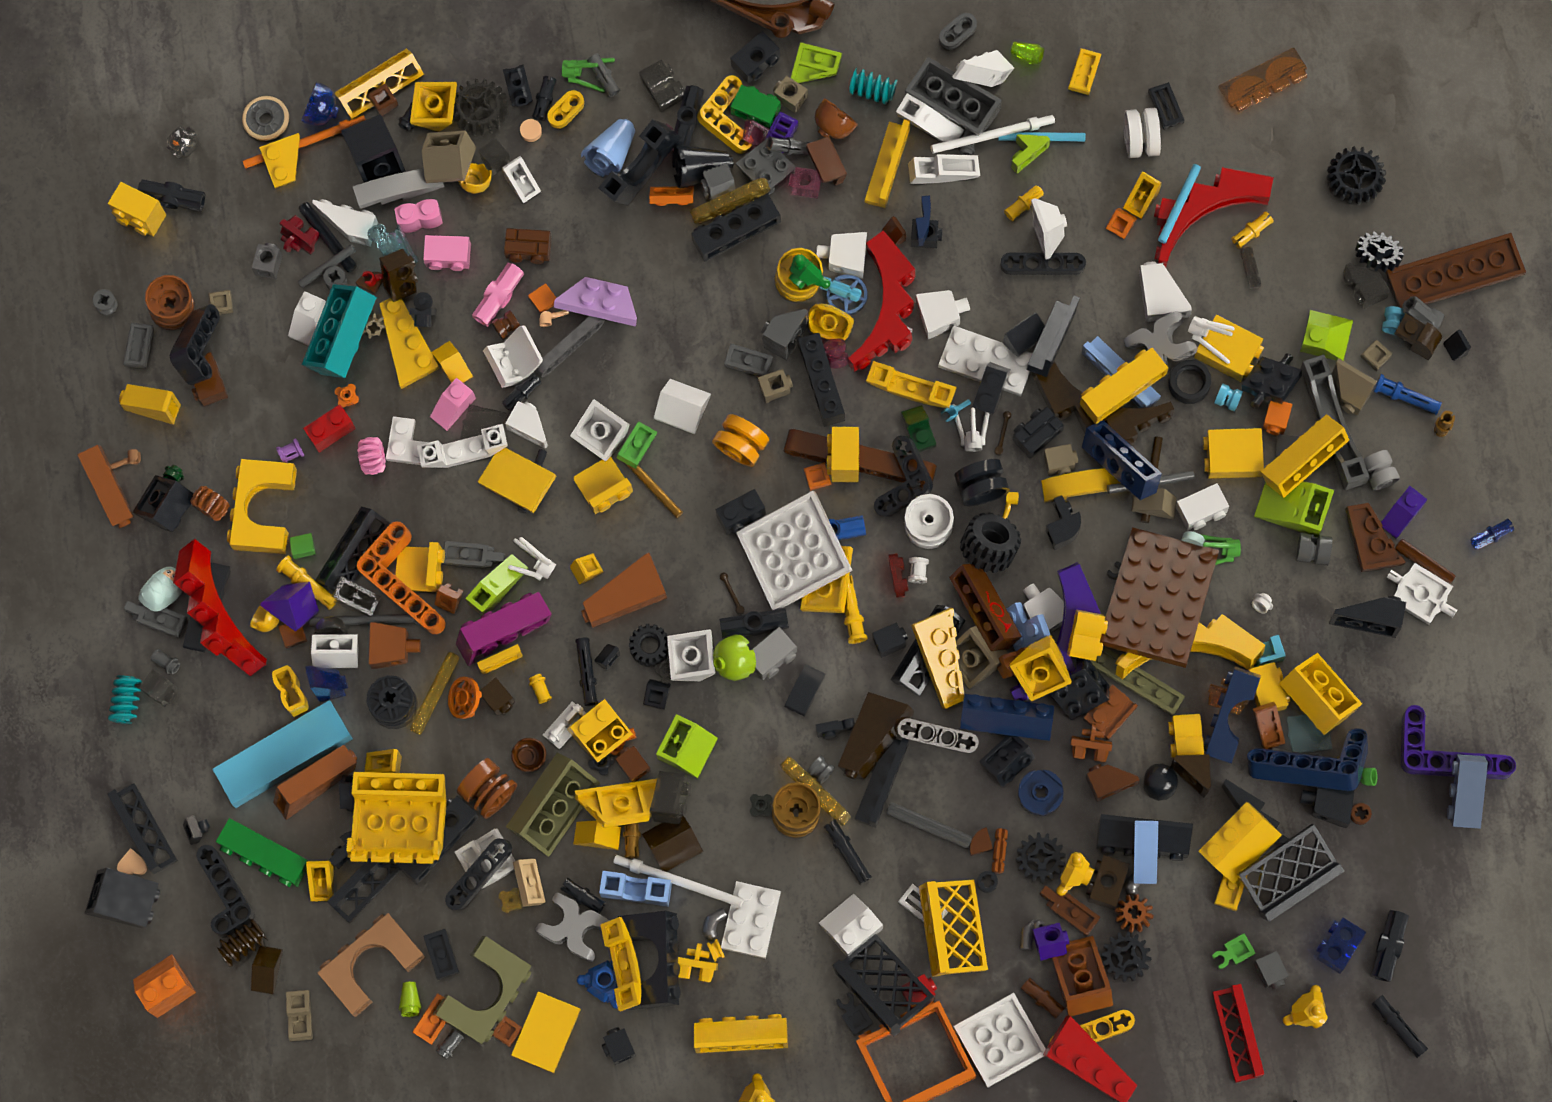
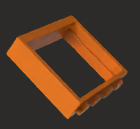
M932 1001L904 1024L900 1030L936 1013L964 1071L902 1102H928L976 1078V1074L940 1001L935 1003ZM907 1012L901 1014L900 1018L907 1014ZM881 1024L879 1025V1030L873 1033L871 1030H868L859 1035V1040L856 1041V1044L884 1102H893L866 1046L891 1035Z

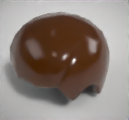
M535 738L521 739L511 751V759L515 767L523 772H533L539 769L546 760V749L542 742Z

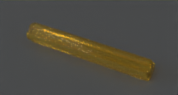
M447 653L410 727L412 732L419 735L422 734L459 660L457 654Z

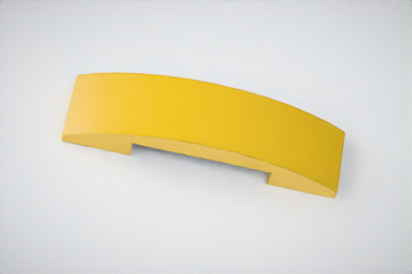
M873 361L866 379L867 383L894 395L942 408H950L957 389L955 386L939 381L934 383L895 371L894 367Z
M1105 468L1073 472L1041 480L1045 503L1053 502L1054 498L1061 495L1064 500H1067V497L1106 492L1107 485L1120 483Z
M618 917L602 923L600 926L604 945L610 948L618 988L614 989L618 1011L621 1012L641 1003V978L631 937L622 917Z

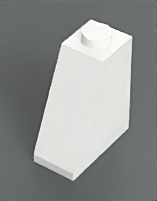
M1152 261L1141 265L1139 276L1146 322L1157 321L1173 312H1180L1183 318L1190 317L1191 305L1163 263L1157 264Z

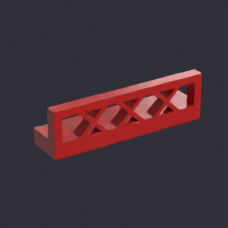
M1237 984L1231 986V988L1212 992L1235 1083L1262 1077L1264 1070L1242 985ZM1231 993L1233 1004L1228 1010L1220 1004L1219 996ZM1234 1006H1235L1236 1014L1232 1012V1009L1234 1008ZM1222 1010L1227 1013L1225 1018L1223 1016ZM1229 1014L1238 1019L1239 1027L1236 1032L1226 1027L1225 1021ZM1239 1030H1241L1242 1037L1237 1034ZM1228 1033H1230L1231 1035H1233V1037L1231 1038V1040L1229 1039ZM1235 1037L1244 1042L1245 1049L1241 1055L1232 1050L1231 1043ZM1245 1052L1247 1053L1248 1059L1243 1057ZM1234 1055L1239 1058L1237 1062H1235ZM1241 1060L1250 1065L1252 1074L1239 1077L1237 1066Z

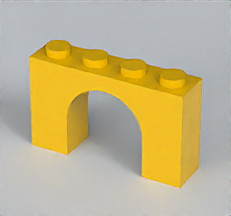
M241 459L240 466L236 468L238 485L233 489L235 507L231 508L230 511L232 530H228L227 542L230 543L233 550L286 554L289 534L285 527L263 526L252 522L248 517V505L252 497L264 489L294 490L297 473L294 463Z

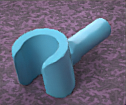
M968 399L959 405H950V408H945L941 411V414L944 412L949 413L950 418L946 422H950L958 415L960 410L970 405L971 401Z

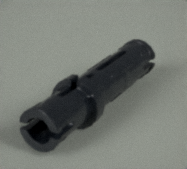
M587 637L578 638L575 640L581 675L579 684L583 690L584 706H593L598 704L595 687L597 679L594 678L590 639Z
M835 819L830 824H826L824 828L832 838L833 846L835 849L838 848L858 880L859 885L865 883V880L871 879L872 876L849 841L851 839L849 836H845L837 820Z
M1383 995L1371 1004L1384 1018L1383 1022L1386 1025H1390L1416 1058L1428 1050L1425 1044L1422 1043L1399 1015L1400 1012L1395 1010Z

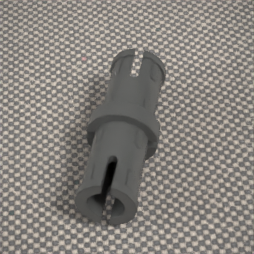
M597 53L587 59L588 63H598V67H592L596 74L597 82L602 84L608 97L619 93L621 90L612 78L611 70L606 68L600 55Z
M770 136L767 139L766 147L769 151H780L786 155H791L792 153L809 155L806 149L809 142L795 141L789 137L781 139Z

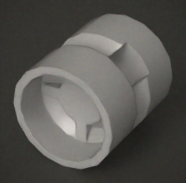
M1388 450L1373 453L1363 459L1368 474L1371 475L1369 481L1374 491L1389 487L1400 480L1396 467L1391 466L1393 461Z

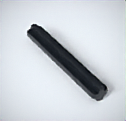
M308 202L299 206L300 212L309 224L319 232L320 238L334 256L342 251L344 247ZM351 256L340 262L347 272H351L357 267Z

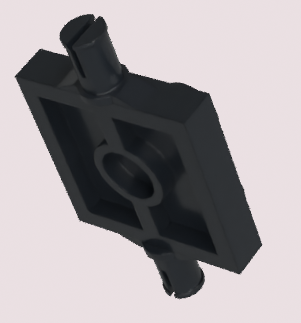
M1286 353L1279 362L1263 356L1242 383V391L1255 396L1250 402L1252 408L1258 409L1264 400L1282 404L1302 376V369L1289 365L1293 360L1291 354L1288 356V353Z

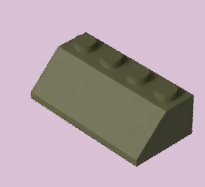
M556 753L506 825V828L549 857L583 808L575 799V791L596 788L600 782L572 759Z

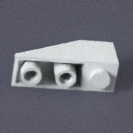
M998 50L989 53L985 52L978 57L975 55L969 60H962L956 66L957 71L952 77L957 80L993 87L1002 84L1014 67Z
M908 93L896 111L900 118L909 120L910 124L941 142L958 139L964 132V129Z
M324 199L320 201L313 200L312 203L315 210L350 242L371 247L378 225L377 218L372 212L367 210L356 211L347 205H332L330 201Z

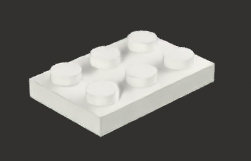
M736 881L733 895L743 898L744 901L741 907L732 904L730 906L721 949L766 959L781 891Z

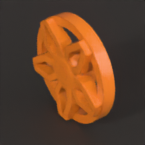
M459 677L454 681L449 690L448 706L450 712L456 718L467 719L475 715L482 693L473 678Z

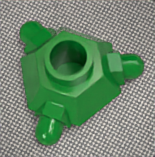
M797 254L793 257L790 269L792 274L788 279L800 289L805 285L808 287L816 285L824 289L830 287L831 283L823 277L822 271L805 256Z

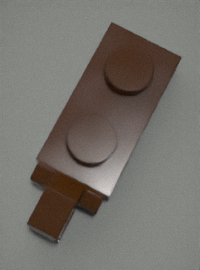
M1045 885L1039 894L1048 901L1046 906L1052 912L1086 937L1101 918L1068 893L1060 896Z

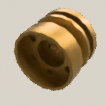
M799 782L788 783L779 789L774 797L772 806L773 823L779 832L788 837L799 838L808 835L814 830L818 824L821 808L820 799L815 790L807 784ZM794 809H798V817L794 816Z

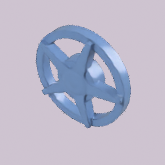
M841 275L832 281L854 280L855 282L850 285L852 289L859 283L864 291V298L860 297L859 299L862 303L857 308L848 310V305L853 301L849 297L844 298L836 294L830 296L829 289L826 292L827 302L829 305L836 307L831 300L839 299L845 305V310L842 311L851 315L860 311L866 304L867 288L858 277Z

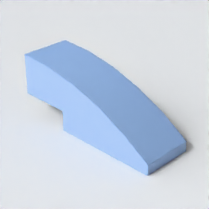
M1135 821L1134 884H1157L1158 821Z

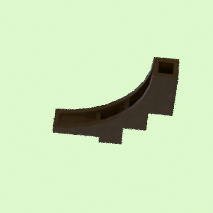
M1055 362L1047 377L1032 372V376L1047 407L1057 418H1060V420L1068 418L1074 412L1084 434L1087 427L1095 424L1080 405L1083 392L1068 381ZM1170 401L1155 407L1139 409L1119 408L1103 419V421L1132 446L1135 444L1134 441L1137 440L1138 430L1139 432H1144L1150 429L1154 423L1159 422L1162 424L1169 421L1171 416H1173L1174 407Z

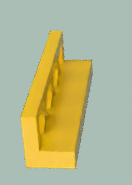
M406 48L339 89L334 94L343 105L350 119H353L374 106L371 100L366 97L368 89L372 87L379 88L385 84L386 78L395 76L398 77L396 85L391 88L388 87L393 94L423 76L424 73L413 54ZM412 63L417 72L411 76L403 75L404 68ZM354 98L360 99L359 108L351 111L347 102Z
M904 119L902 125L889 121L865 197V203L886 208L909 135V120Z

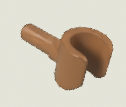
M137 449L128 450V458L112 463L110 466L112 469H115L125 464H139L141 453Z

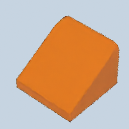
M1117 208L1106 229L1125 239L1137 218L1121 208Z

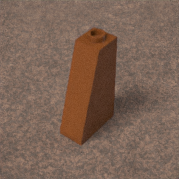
M96 445L77 454L112 527L118 525L120 529L131 523L130 519L134 515L102 446Z
M650 553L642 556L583 602L585 609L581 610L585 623L590 622L593 628L667 598Z
M342 745L277 786L273 803L286 820L337 784L341 780L342 775H349L353 772L357 764L356 755L351 749L348 750L345 745Z

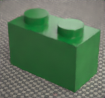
M741 85L730 106L731 115L770 130L781 110V101L772 94L765 95L760 93L753 86L746 87Z

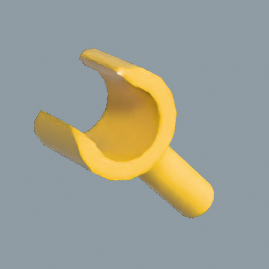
M1009 492L1007 494L1002 518H1008L1011 504L1018 505V492Z

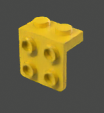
M612 457L607 461L602 459L574 476V482L595 515L608 510L617 501L628 498L633 492L631 483L627 478H624Z
M429 542V548L405 547L397 556L395 576L412 591L437 592L443 582L441 563H444L445 551L438 542Z

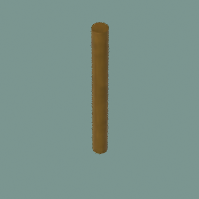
M627 465L676 518L683 514V511L639 465L636 469Z

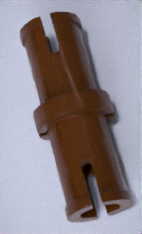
M1031 978L1021 987V990L1036 1001L1035 1004L1038 1007H1043L1055 1019L1065 1009L1064 1006L1049 995L1050 992L1048 990L1045 991Z

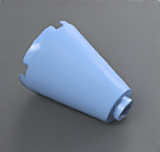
M618 119L583 149L581 157H585L584 163L592 172L601 177L609 175L611 171L621 172L635 134L633 123L627 119Z

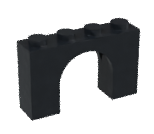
M652 119L639 135L645 141V144L635 160L619 173L611 171L599 186V189L614 202L629 205L682 137L666 124Z
M665 910L618 916L622 917L632 941L650 939L655 944L659 956L654 974L646 981L641 982V1003L629 1008V1010L679 1005L681 991L678 980L680 966L678 964L679 942L677 940V929L679 921L677 913Z

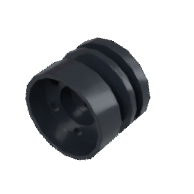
M390 675L378 678L371 684L367 692L366 702L369 711L380 725L388 729H400L406 727L414 720L418 711V701L411 686L404 679ZM392 696L394 700V703L392 704L388 702V697Z

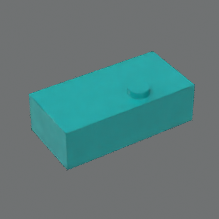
M333 284L301 365L321 375L345 378L354 354L359 348V341L377 297L357 286Z

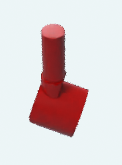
M365 271L362 274L364 278L372 277L370 281L364 282L369 287L374 286L378 280L382 279V274L374 275L371 271Z

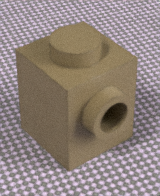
M1071 444L1044 449L1048 476L1055 474L1059 476L1074 471L1075 464L1078 463V456L1076 450L1072 451Z

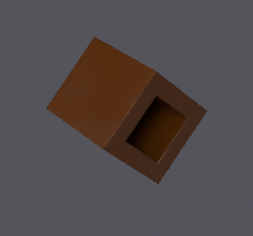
M634 746L630 749L625 747L617 754L616 762L631 782H637L651 772L649 765Z

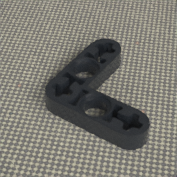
M897 436L892 442L893 451L907 481L876 499L874 509L879 515H893L907 507L913 499L920 495L929 494L933 489L932 479L913 439L908 436ZM902 442H907L905 450L900 449ZM915 459L917 468L911 472L908 469V463L910 460ZM920 481H925L926 484L923 485L924 489L918 488L913 490L911 488H916L920 485ZM903 489L908 492V498L904 502L899 499V493ZM884 502H895L889 504L887 510H882Z

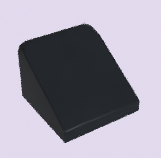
M1460 329L1443 343L1453 361L1466 356L1471 349L1469 342Z
M607 644L594 661L603 669L608 670L620 656L619 648Z
M649 679L646 685L643 705L665 710L671 684Z

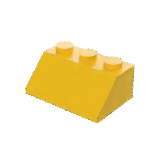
M1246 802L1199 852L1234 884L1239 879L1237 874L1256 862L1282 834L1249 802Z

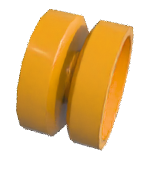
M729 414L722 424L725 431H718L712 443L729 458L745 466L753 467L759 458L757 451L765 449L769 442V437L753 423L737 415Z

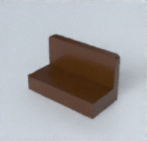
M830 137L808 143L806 149L822 182L826 183L833 180L835 186L842 184L847 172Z

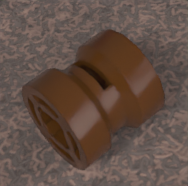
M510 310L504 313V318H496L491 322L502 340L509 337L511 330L515 331L520 326Z

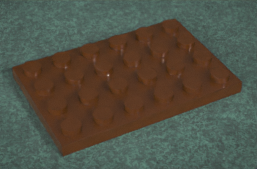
M1132 527L1105 617V621H1108L1105 634L1101 635L1100 643L1109 648L1186 668L1219 550L1198 546Z

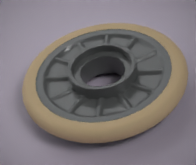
M261 96L252 100L245 107L242 114V124L245 131L251 137L261 141H268L279 137L286 130L289 122V112L285 104L271 96ZM266 113L271 115V120L268 123L260 122L261 115Z

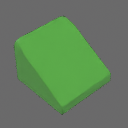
M312 533L290 538L291 553L294 559L316 555Z

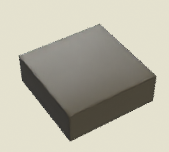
M230 290L208 293L209 304H213L218 309L220 315L233 313Z
M1376 339L1360 357L1377 371L1392 356V353Z

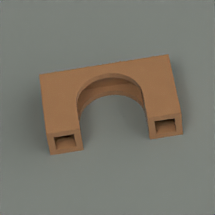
M389 913L385 916L382 914L373 921L374 925L369 930H362L356 935V941L350 946L348 944L344 945L337 952L339 954L333 960L328 959L320 966L319 976L354 1017L373 1003L354 978V964L362 952L375 947L384 948L395 956L407 972L426 958Z

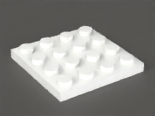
M815 491L809 492L736 532L772 610L782 609L853 571Z

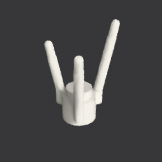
M1195 316L1188 329V332L1193 334L1192 339L1201 343L1225 363H1230L1229 359L1201 337H1206L1209 330L1232 336L1233 333L1230 331H1234L1235 328Z
M971 408V431L966 432V436L964 435L959 414L955 417L961 446H965V451H981L982 446H985V436L989 420L988 412H985L981 436L980 432L976 431L975 408Z
M520 537L519 540L515 538L513 540L514 543L538 560L533 568L537 571L533 572L512 565L508 568L532 576L539 581L542 577L548 579L556 564L546 558L523 537Z

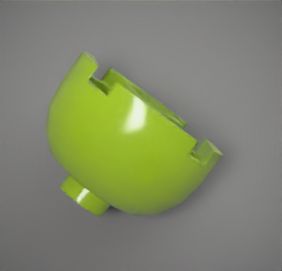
M735 634L721 640L713 651L714 667L720 676L733 681L742 680L750 677L749 675L755 671L756 657L754 650H749L747 646L749 641L742 635Z

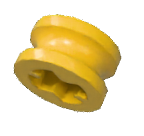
M717 939L712 944L706 943L714 962L719 957L725 958Z

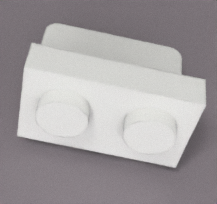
M524 325L519 326L504 343L489 345L483 350L502 388L521 384L543 361L530 333Z

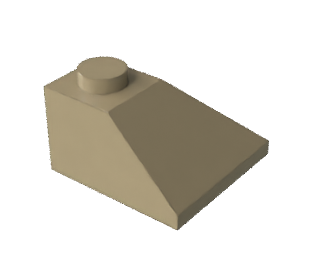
M1338 359L1332 372V378L1339 405L1342 406L1341 408L1346 413H1354L1358 416L1371 396L1377 381L1343 360Z

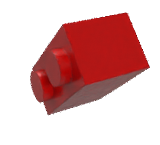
M339 404L303 429L318 453H320L356 428L341 404Z

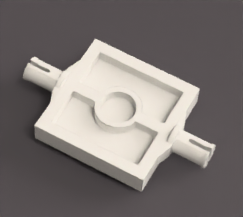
M1414 563L1410 571L1404 576L1399 575L1393 570L1388 574L1387 578L1398 584L1394 596L1406 602L1405 611L1426 624L1430 625L1435 615L1440 611H1443L1452 618L1457 612V609L1446 603L1448 594L1453 586L1418 564Z

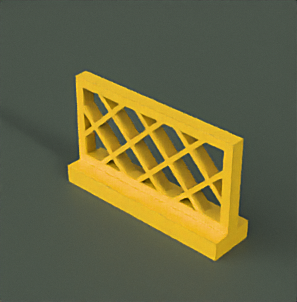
M931 881L918 886L932 977L988 970L975 881ZM961 886H968L969 897L966 900L957 893ZM938 888H945L950 893L946 901L939 897ZM953 897L963 904L958 912L948 905ZM965 907L973 915L970 923L960 915ZM944 909L954 916L949 924L942 919L941 913ZM957 919L966 926L961 935L952 928ZM969 929L976 935V941L973 945L964 938ZM948 931L957 938L952 947L945 942V935ZM960 942L970 949L965 957L955 950ZM972 952L979 957L980 966H973L967 961ZM951 954L961 961L957 968H949L948 958Z

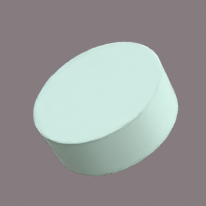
M1187 531L1183 533L1181 541L1203 547L1205 539L1199 533Z

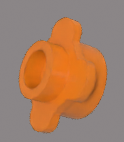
M348 384L346 387H337L335 389V394L339 399L338 405L341 404L344 408L359 402L354 384Z

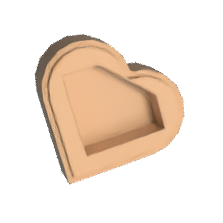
M130 848L119 861L117 870L130 875H143L147 872L148 867L143 858Z

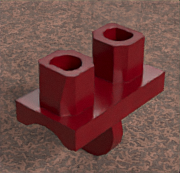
M296 215L288 221L283 219L280 222L282 226L280 233L283 235L280 240L285 243L283 246L284 251L290 252L294 249L296 252H299L302 248L310 255L315 251L314 244L319 239V232L310 227L305 233L300 231L304 223Z

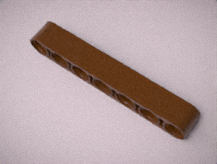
M789 429L783 450L786 454L827 464V455L832 453H828L826 436ZM859 445V472L901 483L907 481L895 453ZM915 459L910 460L908 463V469L912 472L917 468ZM923 460L933 482L937 466ZM920 481L918 487L923 488V485L926 484L925 481Z

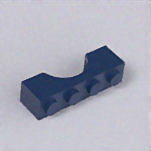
M1234 667L1233 672L1228 671L1224 683L1228 685L1226 693L1221 692L1217 704L1221 706L1219 714L1214 713L1210 724L1211 727H1214L1212 735H1207L1204 742V748L1207 749L1206 754H1209L1210 757L1232 764L1239 738L1229 727L1228 715L1231 709L1239 702L1254 699L1261 678L1260 674L1239 667Z

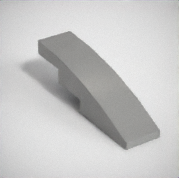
M423 168L353 186V190L361 209L379 202L383 205L401 198L405 201L443 188L444 184L443 182L426 183Z

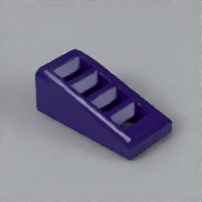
M779 112L765 140L770 136L781 139L792 138L798 128V120ZM781 123H783V124L789 126L790 128H787V127L781 125ZM777 129L786 133V136L777 133Z

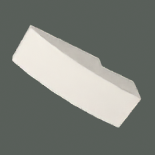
M937 154L935 157H913L908 163L910 184L953 182L978 178L980 176L978 155Z

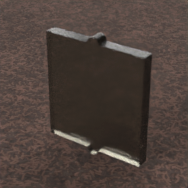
M469 404L466 418L463 420L464 426L460 439L482 435L481 429L500 424L504 426L507 413Z

